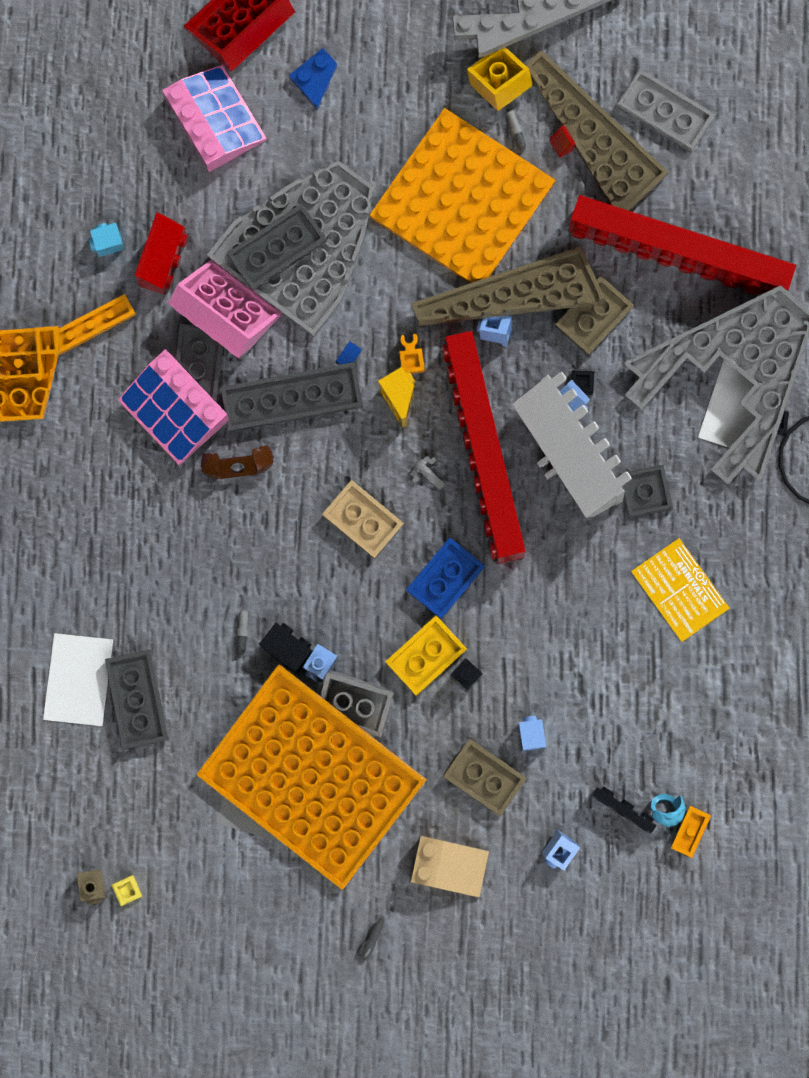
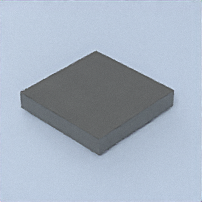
M664 465L628 472L632 479L622 486L625 491L623 499L628 519L673 510Z

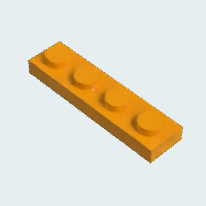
M123 294L59 328V356L136 316L126 295Z

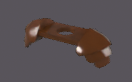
M268 445L260 446L258 449L254 448L252 455L220 459L216 453L213 455L211 453H204L201 458L200 467L204 475L213 479L258 475L272 467L274 456ZM235 463H241L244 465V468L240 471H234L231 469V466Z

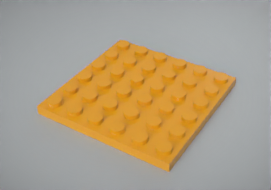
M444 108L372 210L369 218L468 283H473L491 277L556 180Z

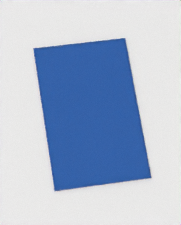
M349 341L336 362L339 364L352 363L357 359L362 349Z

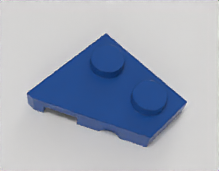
M322 48L292 72L289 78L313 106L318 109L338 66L334 59Z

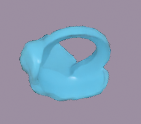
M660 794L652 799L651 811L653 812L652 818L654 821L666 827L677 826L684 818L686 807L681 796L675 799L671 795ZM660 801L670 802L675 812L662 813L656 809V804Z

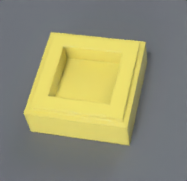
M134 875L112 884L120 906L143 897Z

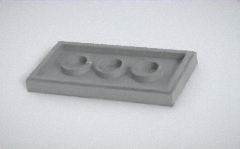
M642 69L638 70L616 104V107L691 153L716 115Z

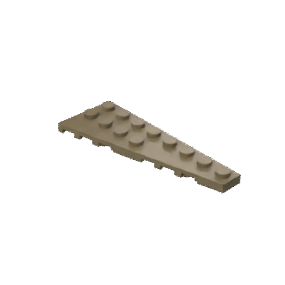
M542 50L526 64V67L530 69L532 80L561 126H566L575 141L577 152L609 203L631 211L669 172Z
M580 246L411 303L419 326L599 305L605 303V297Z

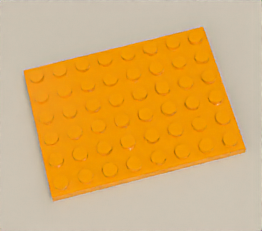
M281 665L275 668L197 773L198 777L341 890L346 887L427 780Z

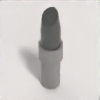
M512 110L507 112L506 115L511 127L512 136L519 151L523 153L526 148L523 131L518 123L515 111Z
M248 611L239 612V626L237 628V650L239 656L243 655L246 650Z

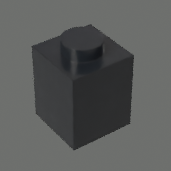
M465 658L450 674V678L467 693L482 677L483 673Z

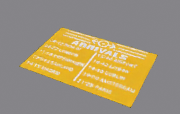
M680 538L631 571L681 642L730 609Z

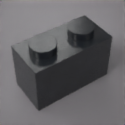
M275 623L259 645L297 674L313 652L310 649L312 645L303 637H300L299 640L292 635L294 631L285 623H282L281 626Z

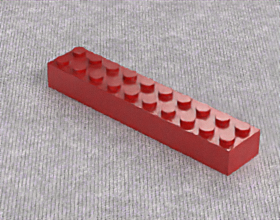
M582 195L578 196L568 230L575 238H588L599 246H613L618 252H631L643 260H649L650 258L658 261L657 263L661 266H674L686 274H692L693 272L701 275L702 279L708 281L715 279L721 281L726 287L735 288L736 286L744 289V292L751 295H756L757 293L762 295L780 285L788 291L797 266L784 260Z
M468 331L446 336L445 344H442V355L444 363L449 362V366H447L449 384H454L455 387L452 388L454 405H459L460 408L457 415L460 428H465L463 442L465 450L470 449L471 453L468 454L470 471H475L476 476H473L475 492L481 495L478 504L481 515L486 516L484 530L486 537H491L492 542L489 546L491 558L496 559L497 564L523 559L526 550L473 332Z

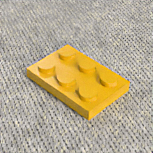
M435 616L388 658L385 663L417 696L467 651V648Z

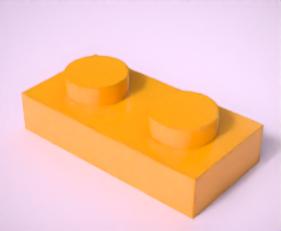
M689 806L670 848L692 858L711 815Z

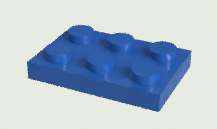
M449 538L406 591L442 620L482 572L485 565L453 539Z

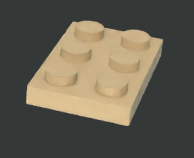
M353 480L347 484L322 514L324 518L374 559L404 525L400 519Z

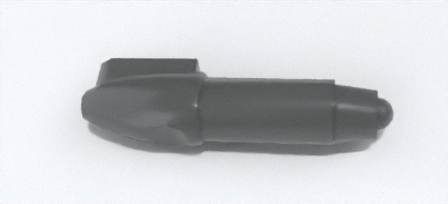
M382 917L378 919L377 923H374L368 939L363 942L358 955L365 960L371 955L376 946V941L384 924Z

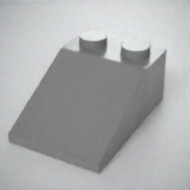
M330 671L326 674L320 696L368 734L381 738L394 692L348 675Z

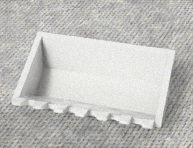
M560 372L552 379L547 375L512 405L546 455L537 463L538 466L544 467L549 462L553 466V469L545 474L547 480L558 474L585 517H594L608 508L623 502L625 491L622 486L632 478L628 472H624L617 478L611 470L621 461L617 455L612 456L606 462L600 453L610 446L606 438L595 445L590 439V436L599 430L596 422L590 423L585 428L580 424L579 420L588 413V410L584 405L577 408L574 412L569 407L568 403L577 397V393L574 389H570L562 395L557 387L566 380L564 373Z

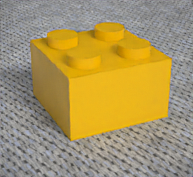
M506 47L484 56L467 69L470 85L497 111L533 86L530 69Z

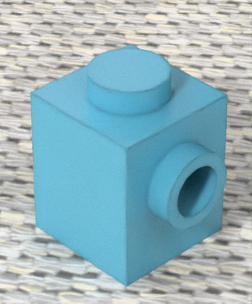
M107 223L99 224L94 227L95 229L90 230L92 238H89L88 241L92 252L96 251L99 257L125 249L116 223L109 225Z

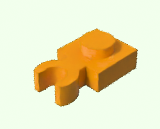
M416 333L413 334L412 343H406L404 335H401V345L405 348V351H399L401 367L405 372L409 371L411 374L425 372L422 348L415 349L418 343Z

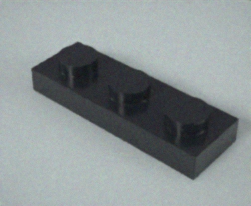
M604 786L601 789L595 788L591 795L593 798L649 834L654 831L657 825L653 823V818L645 812H642L641 815L633 810L634 805L624 799L621 802L613 797L615 793Z

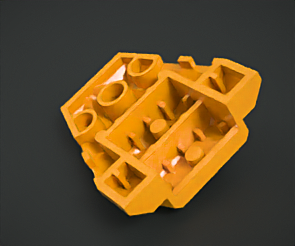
M59 326L0 330V422L44 419L60 353Z

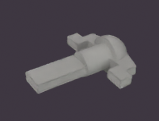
M427 456L417 461L411 473L414 477L412 481L416 483L420 479L417 476L420 472L440 490L445 483L426 466L428 462L432 465L437 459L434 457L430 459Z

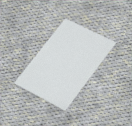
M723 360L698 438L730 448L756 417L739 403L754 385L725 360Z
M54 633L43 720L103 726L108 686L105 659L111 658L113 639Z

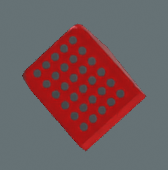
M563 125L549 139L560 158L574 151L575 141L566 126Z

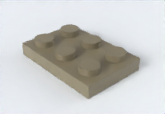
M602 276L597 279V282L605 297V303L570 308L555 324V327L587 356L595 350L634 308V305Z
M470 738L443 776V778L500 817L527 779Z

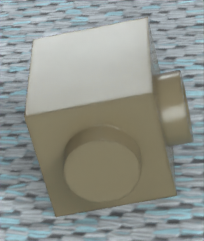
M103 870L77 873L80 901H87V905L100 904L102 898H107Z

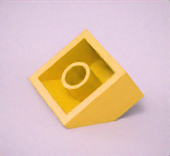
M400 367L378 380V386L381 395L401 427L404 428L407 425L414 397L415 380L409 371L405 372Z

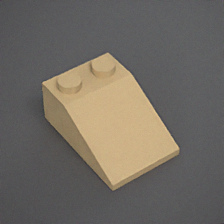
M421 836L411 883L480 897L489 851Z

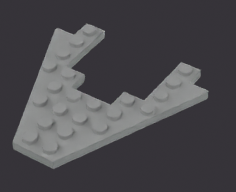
M517 0L518 13L453 16L454 40L476 39L478 58H482L611 0Z
M780 285L627 360L624 364L640 378L625 396L643 410L687 358L705 373L717 358L721 356L754 385L739 403L752 413L756 419L711 470L727 484L735 478L743 467L760 481L763 477L809 338V309Z

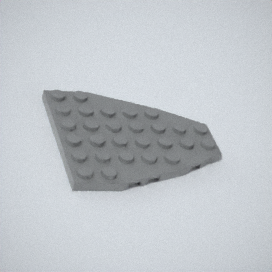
M336 161L326 169H319L309 177L302 180L300 178L272 195L262 205H257L242 218L239 217L234 220L207 254V258L251 290L228 257L227 252L302 203L327 238V242L253 292L314 337L342 302L365 238L374 186L340 161Z

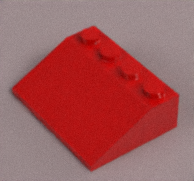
M211 0L183 27L218 62L232 72L295 13V10L289 0Z

